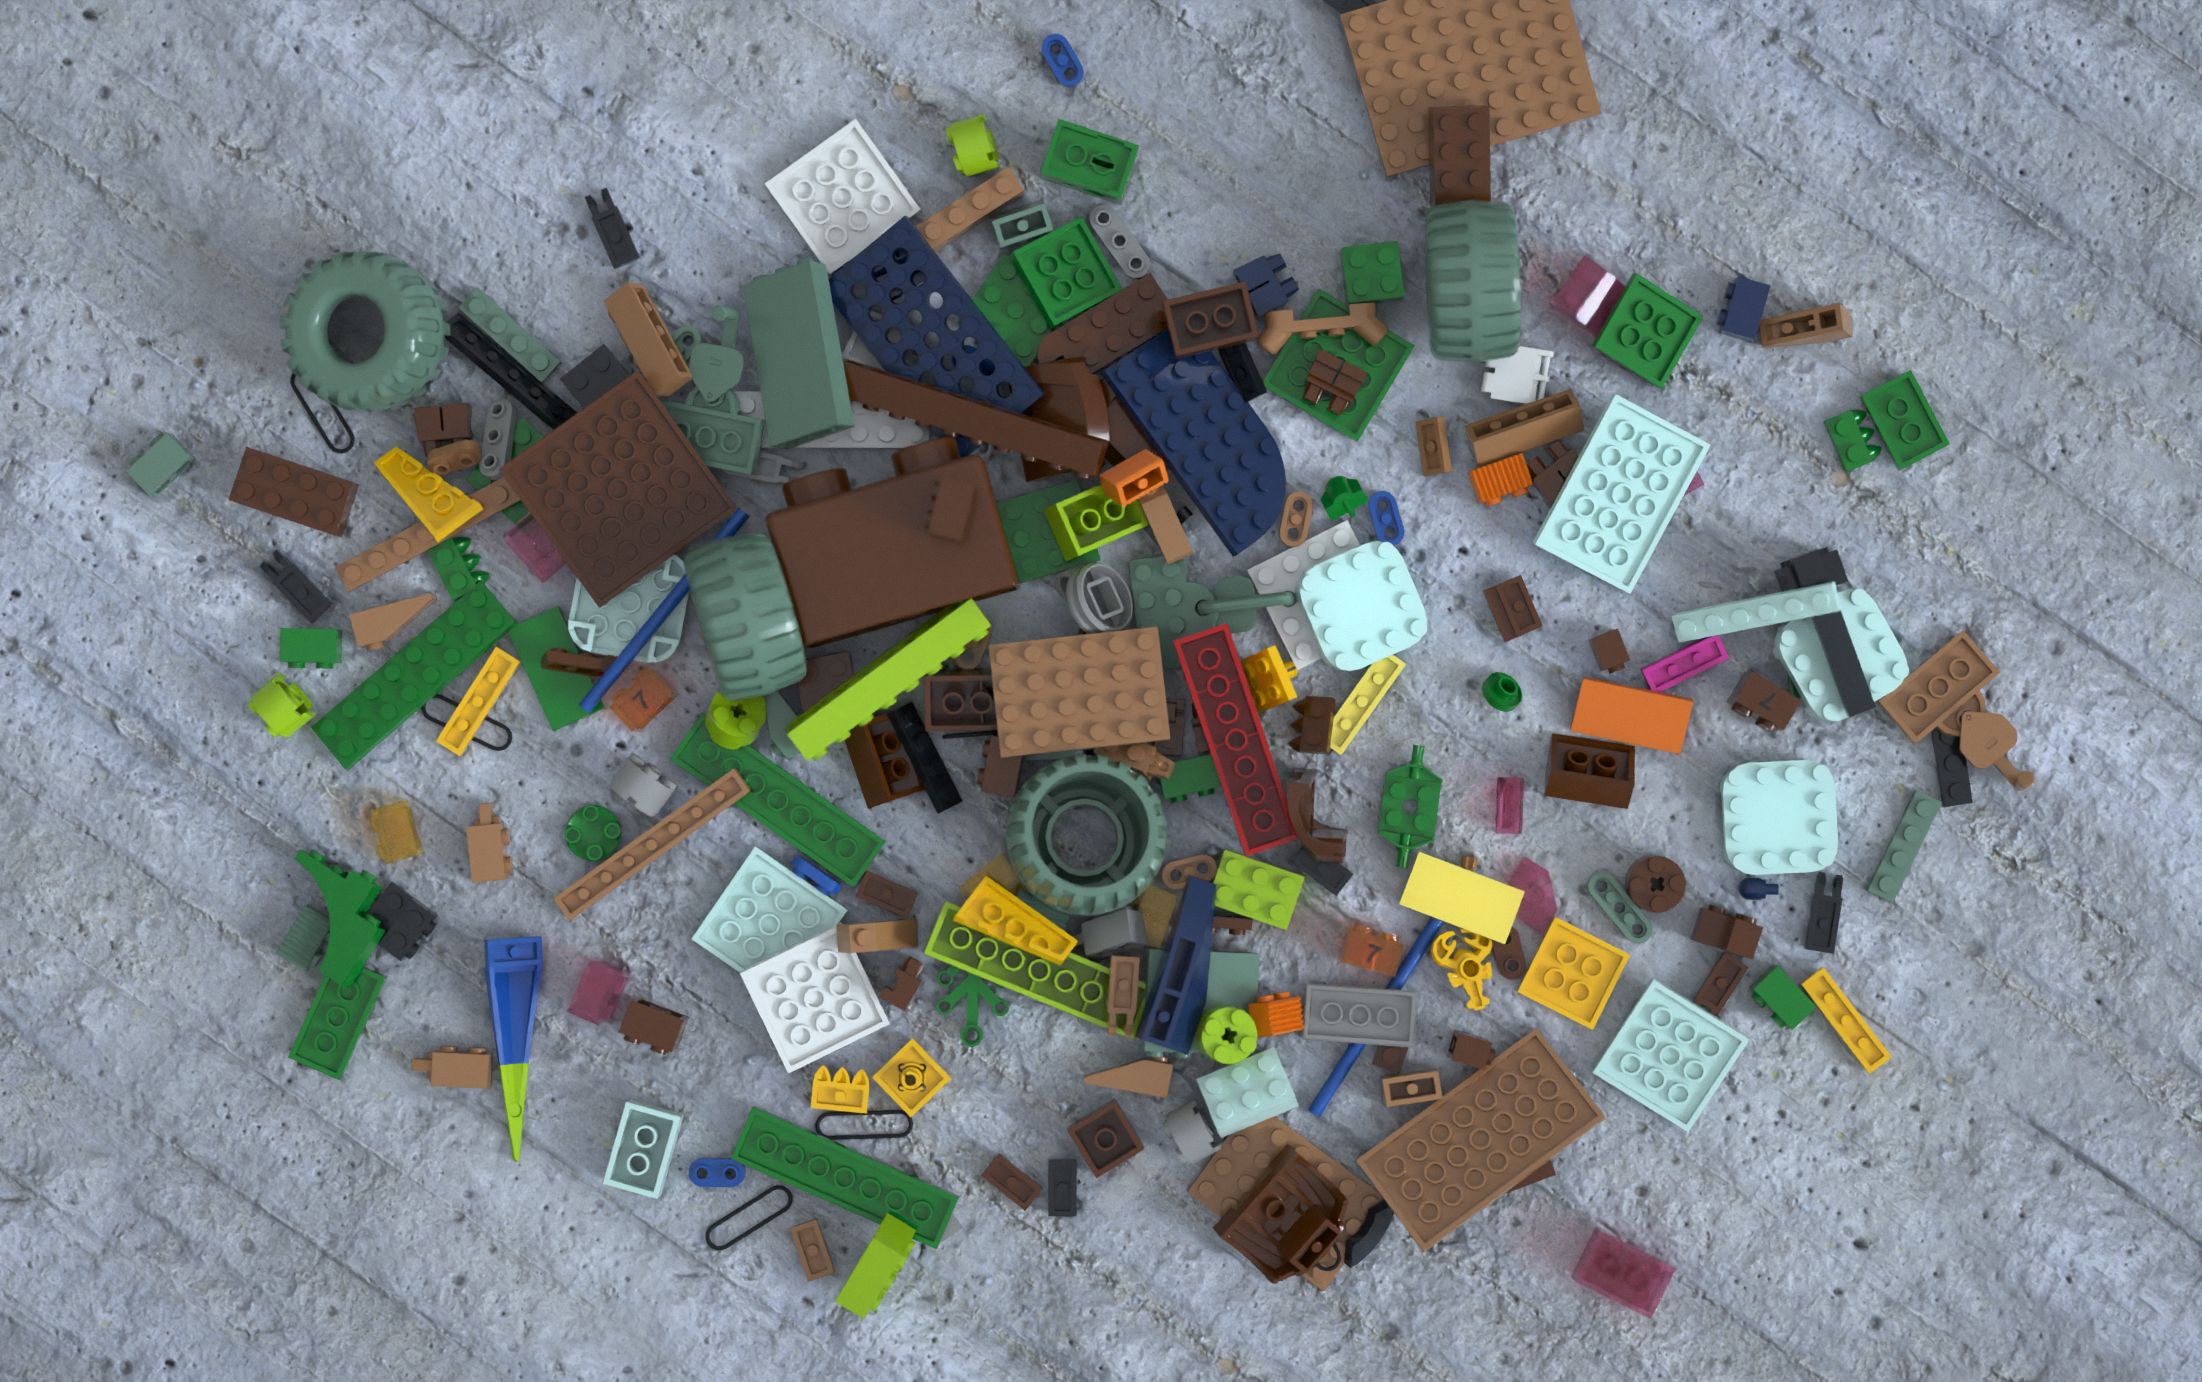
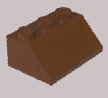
M887 714L874 717L862 727L857 724L849 730L851 735L844 741L868 809L925 790Z
M1552 733L1545 773L1544 796L1628 809L1635 782V746Z

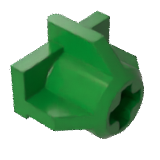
M1336 476L1330 479L1320 499L1332 521L1346 513H1349L1351 518L1355 517L1356 514L1353 509L1369 501L1357 479H1348L1344 476Z

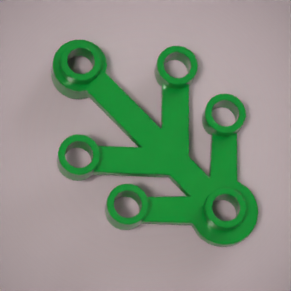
M951 965L946 970L940 971L937 975L938 984L943 987L950 986L954 981V976L962 969ZM968 972V977L946 998H942L937 1002L936 1009L942 1015L951 1013L953 1006L967 993V1024L962 1029L960 1037L966 1046L974 1047L980 1044L983 1039V1031L978 1026L979 994L992 1006V1010L997 1016L1006 1015L1009 1011V1004L1007 1001L1000 999L979 976ZM943 973H948L951 977L950 982L947 984H943L940 981V976ZM994 983L996 987L1004 988V986ZM942 1001H947L950 1004V1009L947 1012H942L939 1008ZM999 1002L1006 1005V1010L1003 1013H998L995 1009L996 1004ZM969 1030L977 1032L976 1040L971 1041L967 1038Z

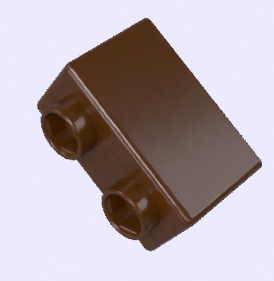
M948 436L921 442L894 452L891 455V460L896 477L852 489L847 470L845 468H834L791 480L782 486L787 508L769 513L766 516V525L789 593L802 646L809 649L935 614L951 603L969 598L977 602L1020 589L1019 579L987 467L980 455L973 454L961 458L956 439ZM941 476L976 484L977 491L964 544L931 537L927 533L928 529L924 527L927 511H933L935 501L931 498L934 482H940Z

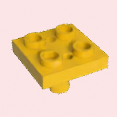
M1276 645L1240 660L1257 713L1297 697L1290 681L1291 678L1297 676V668L1289 672L1287 671V669L1296 665L1292 661L1283 663Z
M914 1038L905 1044L872 1076L910 1117L921 1109L952 1078ZM901 1063H904V1065L900 1066V1069L905 1068L903 1071H900L898 1068ZM920 1064H925V1065H926V1070H925V1071H921V1070L924 1069V1066H922V1065H920ZM921 1083L926 1086V1089L924 1091H920L924 1089L923 1086L919 1087Z

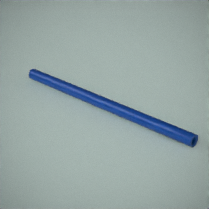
M738 508L711 542L724 537L735 536L750 516L741 508ZM686 573L579 703L588 713L593 710L690 591Z
M1431 916L1385 989L1401 990L1445 921ZM1349 1044L1308 1108L1310 1112L1318 1117L1321 1116L1366 1044Z

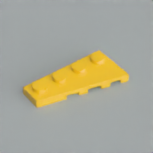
M394 447L373 462L378 471L437 542L483 510L479 502L464 495L460 489L445 482L438 474L426 469L420 462L398 447Z
M988 876L983 878L953 918L955 922L1060 966L1078 942V940Z

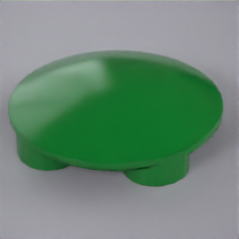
M588 805L577 810L569 818L565 829V839L570 850L577 857L587 861H600L613 854L619 846L622 834L617 817L607 808L598 805Z

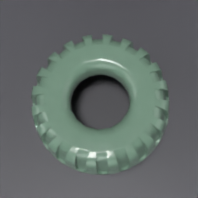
M1465 200L1431 207L1425 216V262L1428 331L1432 355L1436 359L1443 361L1473 363L1509 358L1515 355L1520 345L1521 306L1518 235L1513 208L1504 202Z
M376 251L337 253L332 255L331 259H321L311 266L313 272L303 273L295 282L299 286L295 293H288L284 303L289 305L287 316H281L280 328L285 329L286 338L280 339L283 352L290 354L291 359L287 361V364L293 374L301 377L299 380L300 384L308 391L316 394L318 398L339 408L355 412H375L397 408L410 402L409 398L421 396L428 389L425 383L436 380L439 376L441 369L437 368L440 359L447 358L449 348L444 346L445 336H450L451 332L450 324L443 319V314L447 313V308L444 301L436 297L438 290L435 285L423 277L419 270L392 255ZM362 296L371 300L379 308L383 315L385 332L382 344L374 355L365 361L350 363L336 355L329 344L328 325L331 314L337 305L348 298Z
M756 532L724 537L689 551L684 558L686 578L711 667L722 696L728 700L763 696L802 680L806 674L804 650L781 567L768 536Z
M1078 754L1062 758L1046 765L1033 774L1015 796L1010 807L1006 826V844L1009 859L1020 883L1041 903H1045L1056 911L1080 916L1109 913L1133 902L1150 886L1158 874L1166 850V817L1161 808L1160 798L1150 788L1147 779L1142 774L1138 775L1130 769L1131 766L1127 763L1117 762L1109 759V756L1099 754ZM1080 806L1095 808L1106 815L1114 826L1117 840L1114 854L1107 863L1098 869L1082 871L1070 868L1059 859L1053 850L1051 834L1054 822L1060 814L1070 808Z

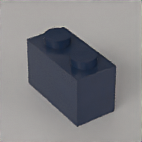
M1739 276L1733 280V283L1728 282L1724 298L1728 299L1725 309L1720 310L1716 325L1720 326L1719 334L1747 342L1754 341L1771 285Z

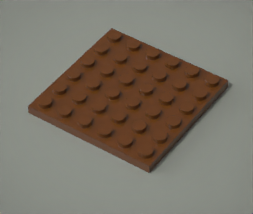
M638 370L498 469L599 608L737 510Z

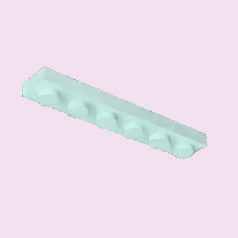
M1835 581L1674 613L1671 617L1678 642L1680 643L1838 612L1842 608Z

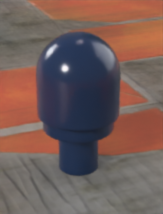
M1746 878L1739 884V893L1746 900L1766 899V895H1778L1779 885L1766 884V879Z

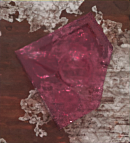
M1523 856L1506 885L1525 891L1516 918L1543 934L1557 912L1549 871Z

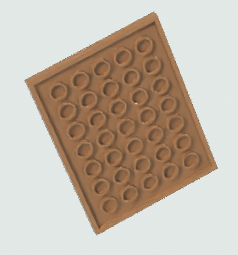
M1387 0L1339 15L1386 177L1429 165L1428 107L1488 106L1490 109V147L1601 114L1569 0Z

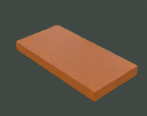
M1583 676L1570 731L1680 754L1694 701L1691 698Z

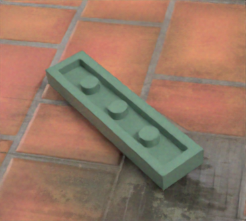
M478 287L459 306L463 313L542 383L562 363Z
M1914 790L1866 891L1891 903L1894 902L1942 804L1941 801L1918 790Z

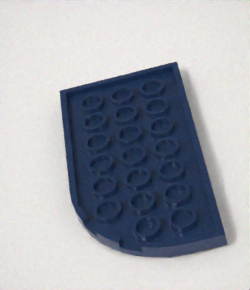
M1166 329L1106 369L1101 374L1233 558L1266 534L1276 521L1284 502L1286 476L1283 459L1271 433L1248 402H1244L1235 383L1214 354L1209 351L1175 360L1168 329Z

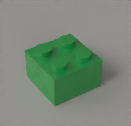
M1398 241L1341 248L1340 259L1346 305L1358 303L1378 304L1403 300L1405 296Z

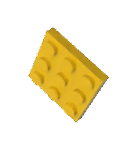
M1554 916L1517 992L1593 1030L1630 954Z

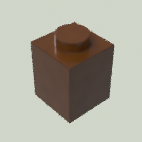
M1618 629L1588 640L1600 671L1608 669L1609 674L1625 668L1624 662L1630 660Z

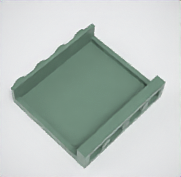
M1144 947L1143 959L1147 960L1145 1004L1164 948ZM1211 950L1207 999L1203 1012L1212 1006L1228 1005L1241 1009L1249 1015L1248 1003L1257 1002L1260 954L1254 952ZM1225 1029V1034L1221 1036L1222 1039H1228L1227 1035L1230 1034V1030ZM1195 1038L1188 1055L1144 1040L1142 1045H1138V1049L1146 1051V1056L1163 1057V1052H1174V1057L1191 1058V1053H1201V1058L1210 1059L1198 1049Z

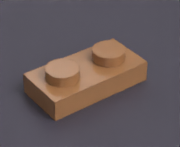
M1444 416L1415 421L1424 477L1452 472Z
M816 1218L790 1227L808 1282L835 1273L818 1219Z

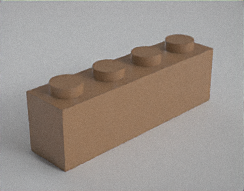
M1007 167L917 225L916 228L932 249L937 252L987 220L988 217L993 216L1024 196V190L1010 168Z
M627 282L604 300L610 319L616 323L621 332V340L629 347L633 355L634 364L641 370L646 382L655 395L670 396L693 378L643 284Z
M1571 389L1465 425L1469 447L1478 467L1585 430L1580 405Z

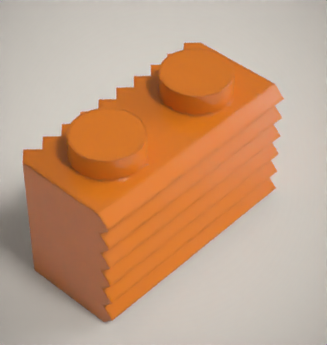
M1147 449L1099 475L1104 494L1123 507L1131 504V501L1135 502L1136 498L1144 497L1145 493L1149 494L1150 490L1158 489L1159 485L1163 486L1169 480L1162 458H1159Z
M1523 453L1467 473L1478 505L1485 502L1486 507L1501 503V497L1510 493L1513 498L1529 493L1527 487L1534 485Z
M1287 991L1273 993V995L1257 996V1002L1248 1003L1249 1016L1256 1025L1257 1037H1270L1303 1030L1305 1026L1302 1024L1304 1022L1302 1019L1303 1014L1301 1013L1303 1010L1301 1008L1302 1003L1300 1002L1302 998L1300 996H1290V992Z

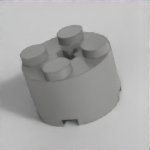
M631 753L609 786L624 800L628 799L635 804L634 807L651 817H655L678 785L666 776L660 777L663 771L652 763L645 766L646 762Z
M1194 1099L1166 1114L1165 1122L1162 1123L1168 1138L1173 1137L1178 1145L1175 1151L1183 1164L1189 1162L1192 1165L1222 1149V1143L1216 1144L1214 1140L1218 1133L1204 1107L1201 1109L1197 1108L1199 1104L1198 1099Z

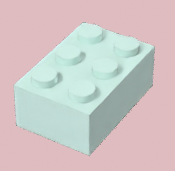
M1275 1047L1196 1079L1220 1138L1299 1106Z
M633 1099L626 1101L603 1184L658 1199L662 1194L684 1114Z

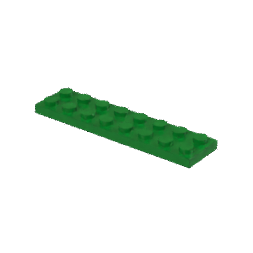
M482 581L478 582L474 588L463 595L311 728L343 768L350 770L518 623L486 584Z
M701 713L670 757L673 762L708 786L736 768L752 791L734 804L853 888L886 843L884 839L750 745L742 746L739 749H727L716 744L711 739L710 733L705 726L704 713Z
M756 1106L751 1109L731 1157L732 1160L875 1223L881 1224L886 1214L889 1213L916 1230L912 1239L934 1249L938 1248L960 1197Z

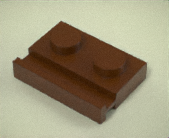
M1521 575L1483 590L1504 642L1543 626Z

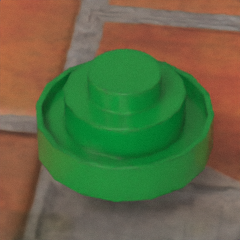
M1492 673L1482 685V692L1486 701L1499 711H1513L1522 701L1523 695L1520 686L1511 676L1505 673Z

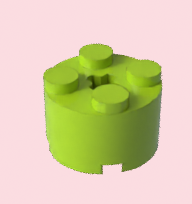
M984 113L953 122L950 127L946 128L949 143L954 145L957 154H953L957 171L960 170L961 174L967 177L1000 168V164L996 161L999 160L996 142L992 130H986L984 123H987L988 120Z
M277 673L251 696V701L247 705L255 715L261 716L267 723L265 728L272 736L277 738L279 735H282L283 737L290 738L312 719L316 712H310L313 704L302 689L294 682L289 685L283 681L287 677L281 673Z
M718 691L714 695L705 715V726L710 733L711 739L719 746L727 749H739L742 746L753 743L766 719V702L763 696L728 700Z
M1216 1005L1202 1013L1194 1038L1198 1049L1208 1058L1223 1064H1235L1246 1059L1256 1049L1257 1029L1253 1019L1245 1011L1228 1005ZM1225 1029L1230 1030V1034L1227 1035V1040L1222 1039L1221 1037L1225 1034Z

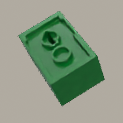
M1058 119L1041 170V179L1121 205L1138 155L1139 145Z

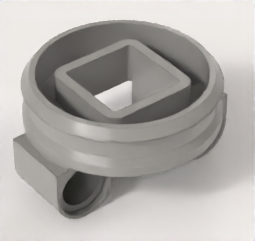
M1098 562L1087 565L1084 563L1056 576L1054 582L1055 589L1061 597L1067 599L1069 610L1076 623L1080 626L1077 635L1121 631L1128 627L1133 613L1132 597L1127 584L1114 569ZM1098 586L1109 611L1108 614H1101L1091 588Z

